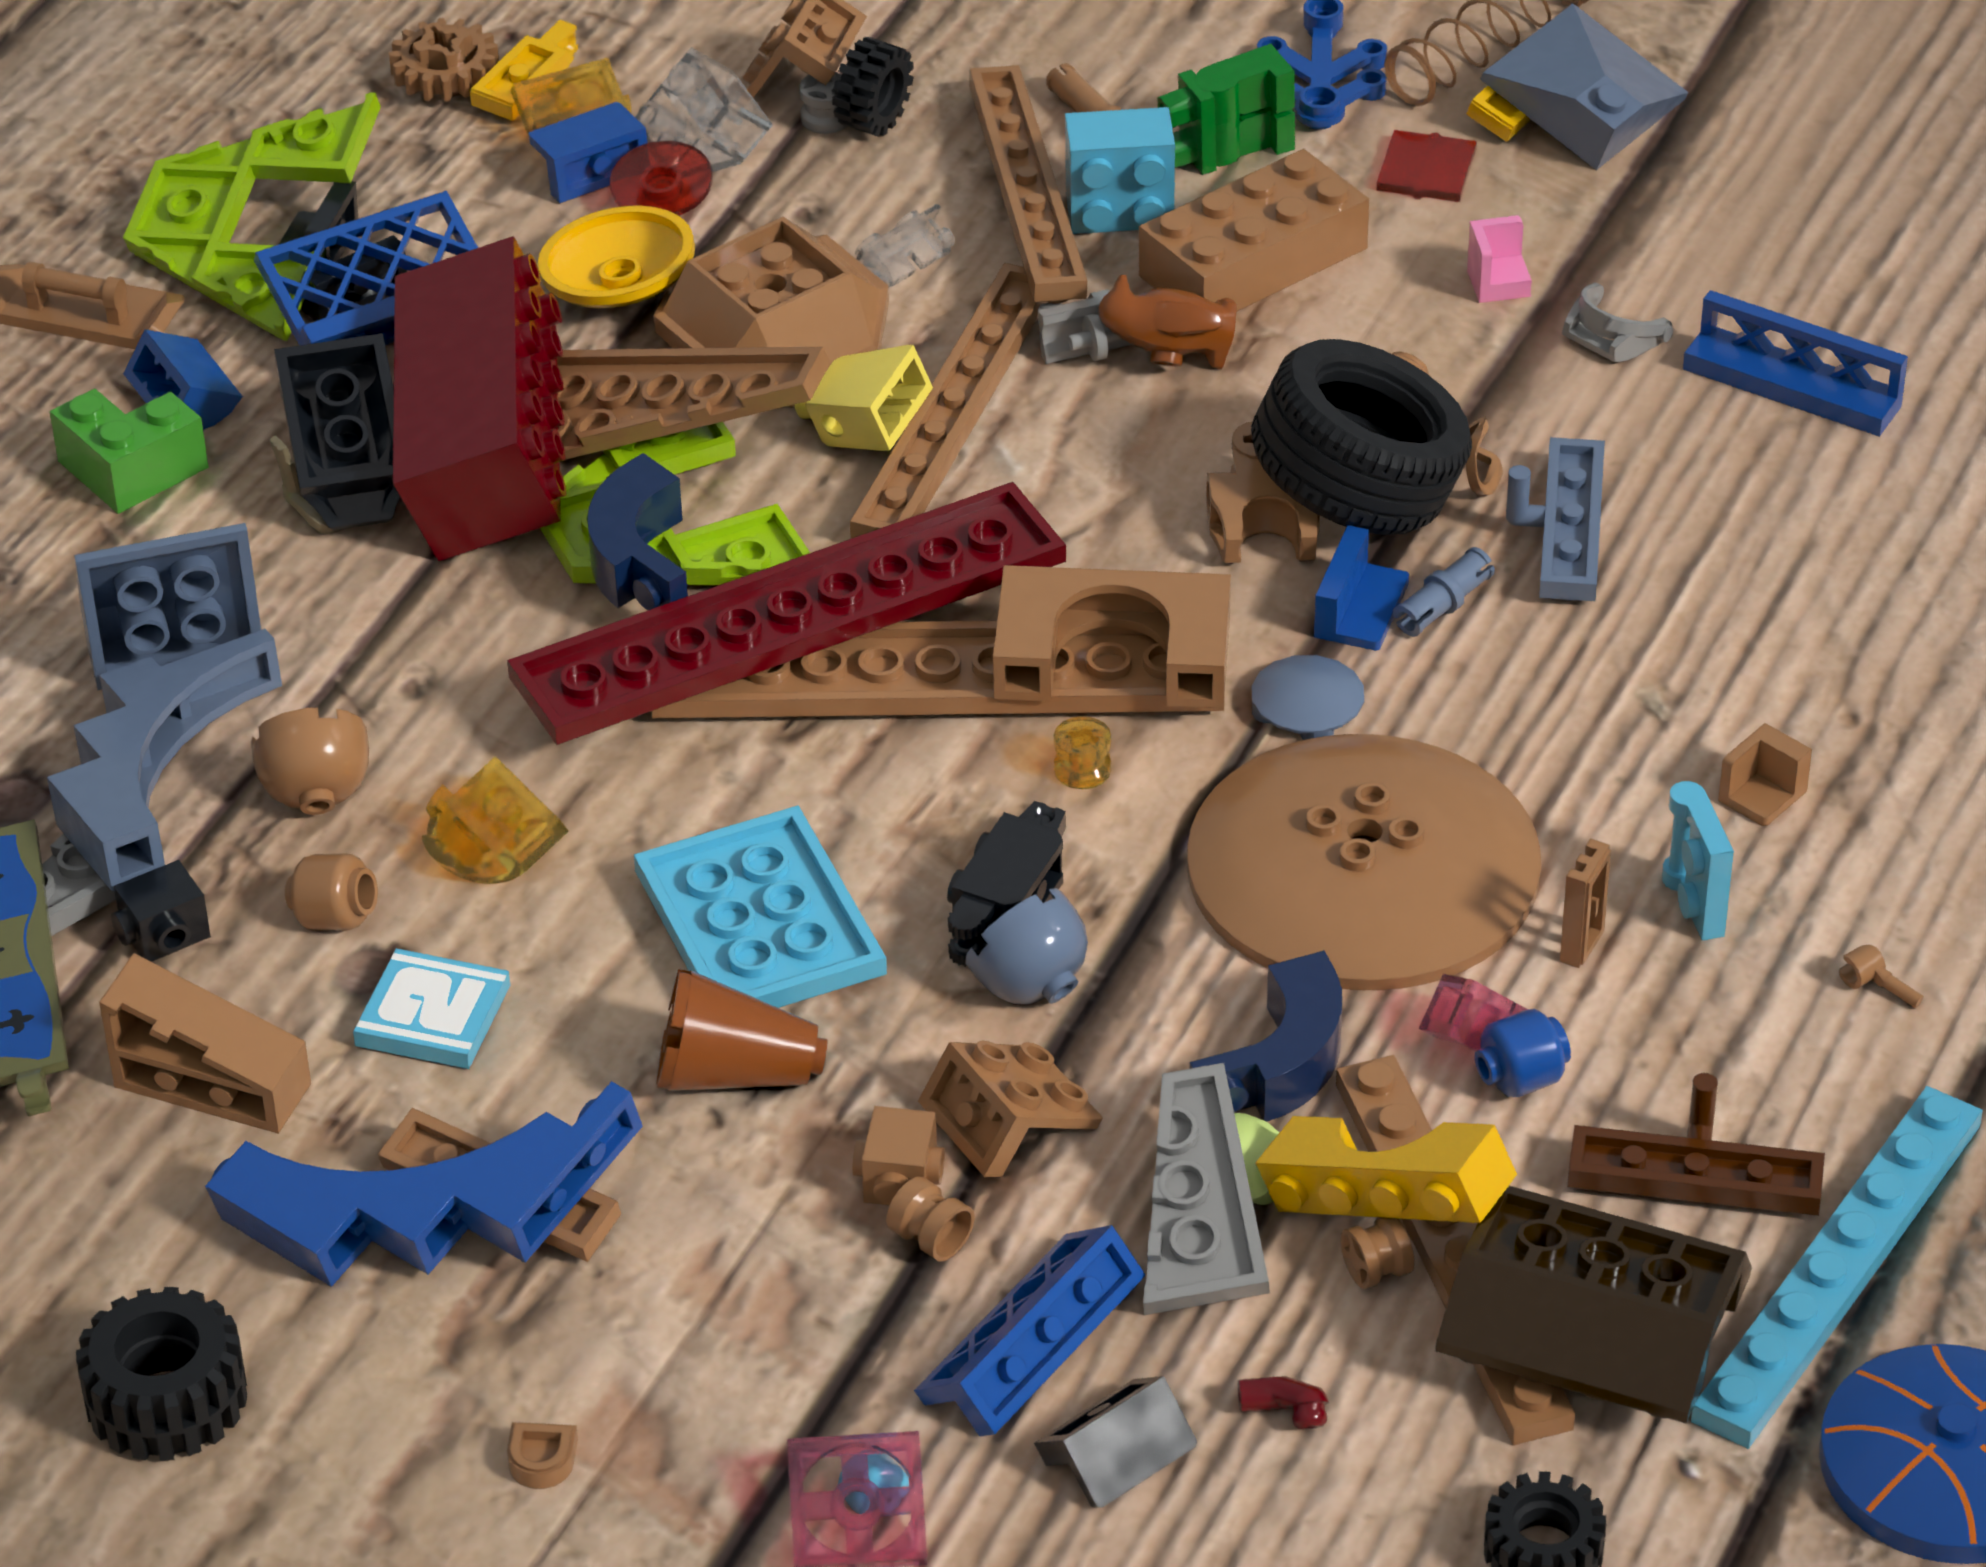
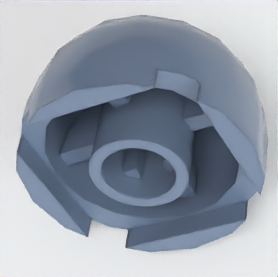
M1057 888L1049 889L1052 899L1043 903L1035 894L1005 912L981 934L988 945L981 951L979 956L972 948L968 951L966 965L980 983L993 995L1012 1004H1032L1044 998L1052 1004L1066 997L1077 986L1078 980L1074 975L1080 970L1085 961L1088 946L1086 928L1077 910L1063 892Z

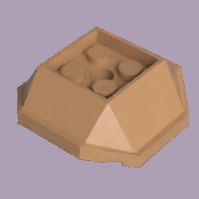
M783 216L688 260L678 281L667 288L654 314L655 332L674 349L823 347L831 365L835 359L841 356L881 350V340L889 305V287L827 234L814 236Z

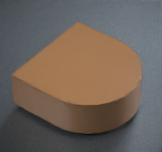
M512 1422L507 1446L508 1465L512 1477L519 1484L534 1489L550 1488L563 1482L570 1475L574 1466L578 1443L577 1426Z

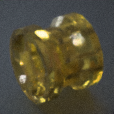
M1085 716L1073 717L1058 725L1053 735V744L1056 752L1054 758L1056 778L1070 788L1082 790L1095 788L1103 784L1111 773V758L1109 754L1111 748L1110 729L1104 722Z

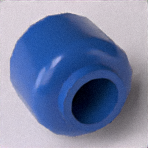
M1527 1009L1487 1024L1481 1034L1480 1050L1475 1052L1474 1058L1478 1073L1485 1084H1495L1499 1091L1508 1097H1521L1557 1083L1565 1071V1063L1571 1059V1049L1566 1032L1556 1018L1553 1016L1547 1017L1536 1009Z

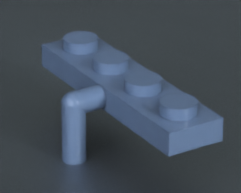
M1550 437L1545 505L1529 504L1531 478L1529 468L1516 465L1508 471L1507 521L1514 526L1544 527L1539 598L1566 601L1596 600L1605 441Z

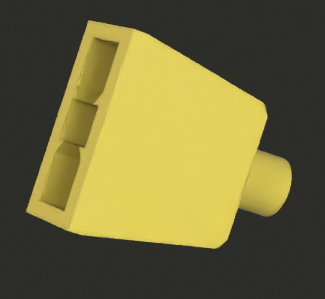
M904 345L841 356L835 359L825 372L811 401L794 404L800 418L812 420L821 441L827 446L890 451L933 389V386L914 345Z

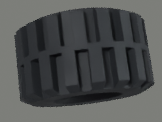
M164 1287L163 1292L151 1293L150 1288L136 1291L137 1297L127 1300L122 1296L112 1301V1310L109 1312L100 1310L91 1318L92 1328L83 1329L79 1338L80 1349L76 1350V1363L88 1422L92 1423L93 1432L99 1440L108 1439L109 1448L119 1454L128 1449L131 1450L132 1458L146 1461L150 1455H159L160 1461L174 1460V1454L186 1451L187 1455L191 1456L202 1452V1444L209 1442L214 1445L225 1437L223 1427H235L241 1418L239 1409L244 1408L247 1401V1381L240 1338L233 1317L225 1315L224 1306L215 1299L205 1303L204 1293L190 1290L187 1294H180L178 1287ZM174 1371L164 1375L151 1376L160 1372Z

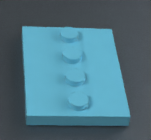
M799 805L634 854L635 872L688 971L697 972L778 1008L887 974V959Z

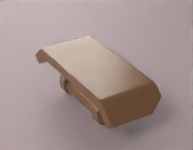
M27 262L26 265H0V324L135 349L145 329L164 333L184 302V295L127 285L124 279L110 276L107 279L45 268L44 264Z

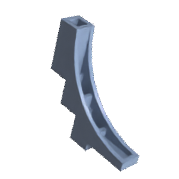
M266 629L162 666L150 656L99 675L106 713L73 725L81 765L48 776L47 781L56 825L111 891H114V886L165 865L158 823L149 810V801L162 770L180 748L212 721L242 703L282 686L275 639Z

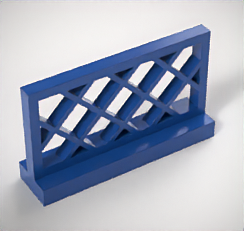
M444 191L255 252L254 262L299 346L382 333L385 345L394 343L395 284L391 282L397 268L400 267L412 271L429 265V263L404 255L410 238L438 248L433 263L441 261L445 251L459 255L476 249L478 246L448 192ZM440 211L448 224L445 235L442 236L416 226L419 218ZM387 229L403 235L397 251H393L369 242L372 232ZM338 244L356 252L349 267L322 258L321 255L324 248ZM363 254L391 264L384 280L356 270ZM291 260L308 267L301 283L280 276L273 264ZM315 269L343 279L336 296L308 286ZM350 282L378 292L374 302L363 306L343 298ZM302 298L330 308L327 317L305 324L297 309Z

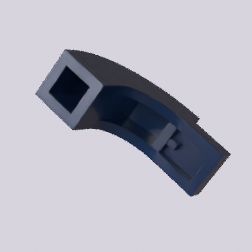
M644 453L616 469L604 480L595 492L588 510V535L593 577L602 594L617 608L636 598L643 608L651 610L688 596L686 571L648 545L652 539L683 521L680 478Z
M1324 950L1268 965L1267 1009L1277 1026V1029L1270 1036L1244 1048L1189 1062V1069L1224 1063L1234 1112L1256 1106L1264 1121L1268 1122L1277 1119L1307 1103L1325 1086L1332 1076L1340 1055L1342 988L1338 975Z

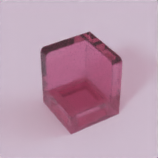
M1443 974L1418 1029L1437 1039L1459 1043L1476 1052L1480 1050L1481 1034L1487 1024L1527 1009L1475 980Z

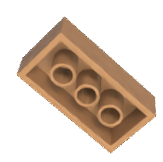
M1303 148L1140 225L1139 276L1153 288L1162 287L1188 291L1212 302L1222 298H1230L1235 301L1237 311L1367 249L1369 198Z

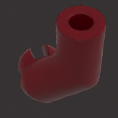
M1287 1376L1238 1380L1240 1412L1292 1408L1293 1424L1298 1429L1320 1428L1328 1420L1325 1404H1328L1329 1400L1320 1387Z

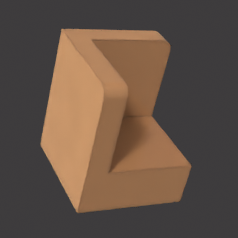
M1764 723L1724 757L1718 801L1761 826L1769 825L1807 792L1812 749Z

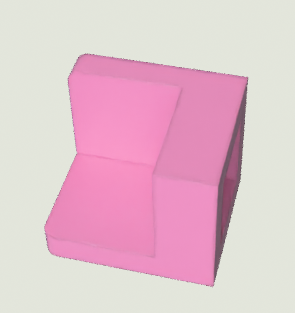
M1520 216L1470 221L1467 272L1479 303L1531 297L1532 280L1522 257L1523 222Z

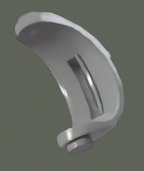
M1598 283L1587 285L1582 289L1580 296L1572 306L1564 322L1562 335L1613 362L1630 360L1663 342H1668L1674 332L1672 322L1666 318L1652 321H1634L1611 315L1597 308L1596 306L1601 302L1604 294L1603 286Z

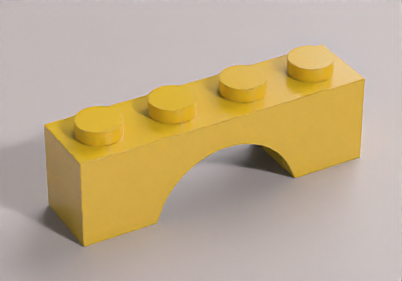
M1292 1116L1255 1162L1278 1212L1481 1223L1517 1176L1495 1124L1443 1122L1426 1135L1406 1145L1385 1151L1364 1152L1356 1149L1342 1118Z

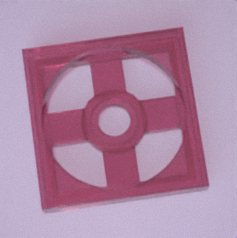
M919 1431L787 1439L794 1567H901L927 1565ZM887 1454L896 1460L907 1473L909 1486L878 1488L874 1482L869 1480L868 1455ZM841 1456L843 1482L837 1485L834 1491L803 1493L804 1479L819 1460L824 1457ZM852 1492H862L868 1496L870 1506L865 1513L854 1515L846 1510L844 1506L845 1498ZM911 1515L906 1529L895 1541L873 1552L872 1527L880 1520L881 1516ZM835 1519L845 1529L847 1553L833 1550L818 1541L808 1530L805 1521Z

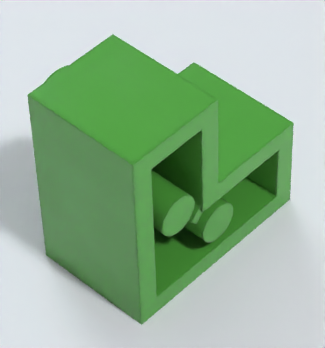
M95 388L49 411L58 462L117 514L209 468L202 419L171 391L127 414H124Z

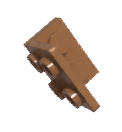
M792 0L781 17L787 24L785 25L780 22L778 26L774 25L758 49L766 56L763 57L758 53L745 71L742 79L748 82L749 85L740 100L749 105L783 57L798 66L806 74L827 85L837 71L867 16L844 0Z
M984 1040L977 1043L949 1042L918 1099V1102L926 1111L936 1112V1123L984 1177L1003 1176L1029 1128L1097 1129L1103 1119L1099 1112L1089 1103L1087 1093L1080 1086L1069 1081L1054 1064V1058L1051 1053L1043 1047L1030 1042L1022 1043V1045L995 1044Z

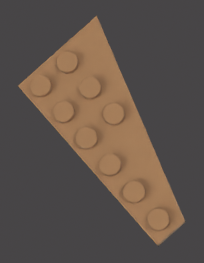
M823 347L563 350V356L557 358V366L563 379L564 389L558 392L557 399L561 405L565 420L564 425L558 429V434L565 450V460L811 401L830 365V361Z

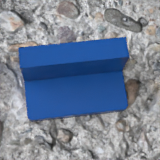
M614 102L529 132L530 144L546 159L550 193L559 203L651 171L646 127L619 102Z
M1347 525L1315 595L1314 638L1377 651L1381 648L1394 619L1393 609L1401 603L1408 587L1409 573L1368 563L1369 529Z

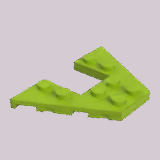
M370 92L365 94L366 99L364 103L326 115L323 109L320 108L310 111L300 119H285L253 129L250 139L222 147L220 142L216 141L200 146L190 153H178L156 160L123 236L129 252L281 340L288 341L292 331L254 262L255 252L276 245L230 243V240L256 179L351 183L381 108L376 93ZM291 260L273 264L280 276L301 283L308 267ZM302 298L297 308L299 312L304 302V298Z
M724 422L603 450L604 454L585 469L578 464L564 475L566 496L560 498L561 521L542 527L540 530L573 583H596L591 568L588 510L595 492L604 480L616 469L642 453L674 475L735 457V439ZM778 503L676 535L670 528L648 543L653 549L686 571L687 585H721L810 553Z

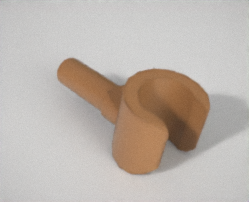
M1862 945L1843 956V959L1848 964L1839 969V975L1850 988L1857 989L1873 981L1914 1008H1917L1922 1002L1923 995L1886 970L1885 960L1877 947Z

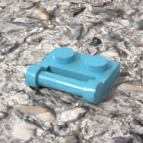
M1681 781L1671 787L1669 794V809L1674 816L1670 856L1663 863L1662 882L1666 887L1677 891L1681 913L1685 919L1692 918L1702 941L1725 937L1734 850L1703 787L1695 782Z

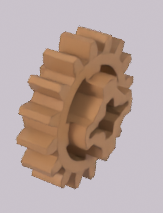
M439 18L437 22L430 24L423 21L419 22V31L403 30V40H393L392 52H389L391 75H394L395 85L397 87L406 85V94L410 96L422 91L424 100L427 101L432 99L435 94L442 95L444 101H450L453 96L462 95L465 98L470 97V88L499 62L498 45L494 44L492 32L482 33V25L480 24L467 28L465 27L464 19H458L453 25H447L444 18Z

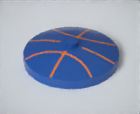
M1927 1344L1894 1350L1880 1355L1854 1370L1843 1380L1830 1398L1824 1413L1819 1442V1459L1825 1483L1843 1512L1863 1531L1878 1541L1906 1554L1926 1560L1954 1564L1986 1563V1350L1949 1344Z

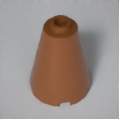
M678 969L668 1008L670 1013L667 1027L664 1030L656 1078L657 1088L678 1091L807 1085L810 1074H822L828 1039L817 1037V1024L692 970Z

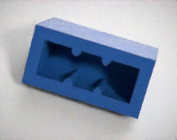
M145 329L123 373L146 404L171 391L201 417L203 430L215 426L231 414L243 397L198 339Z

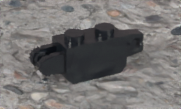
M1034 801L1019 817L1004 812L991 832H984L980 836L974 850V856L964 870L958 869L954 873L947 891V900L949 903H952V913H949V917H947L948 929L953 936V939H950V944H948L949 959H953V963L966 967V955L970 948L979 956L981 951L988 945L981 934L1005 912L1035 894L1043 903L1052 899L1049 889H1060L1063 884L1062 836L1066 829V811L1057 807L1051 808L1045 803Z

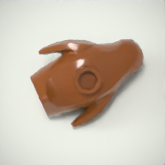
M1122 274L1118 276L1111 291L1103 297L1098 306L1101 322L1123 340L1151 352L1150 363L1181 367L1184 355L1202 353L1213 368L1221 370L1224 366L1233 341L1237 304L1230 298H1222L1212 302L1192 292L1162 287L1134 295L1130 291L1126 275Z

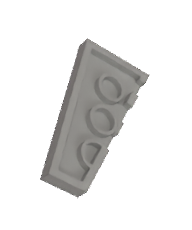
M1224 1063L1163 1073L1156 1144V1169L1152 1191L1151 1229L1149 1231L1147 1251V1277L1143 1299L1144 1315L1270 1293L1269 1279Z

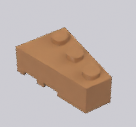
M135 953L129 958L99 1002L115 1088L279 1134L311 1085L306 1043L304 1040Z

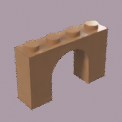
M1004 565L993 652L994 699L1051 702L1055 662L1061 648L1069 640L1081 633L1099 628L1117 627L1141 632L1154 639L1165 650L1167 654L1166 706L1224 709L1230 626L1231 574Z

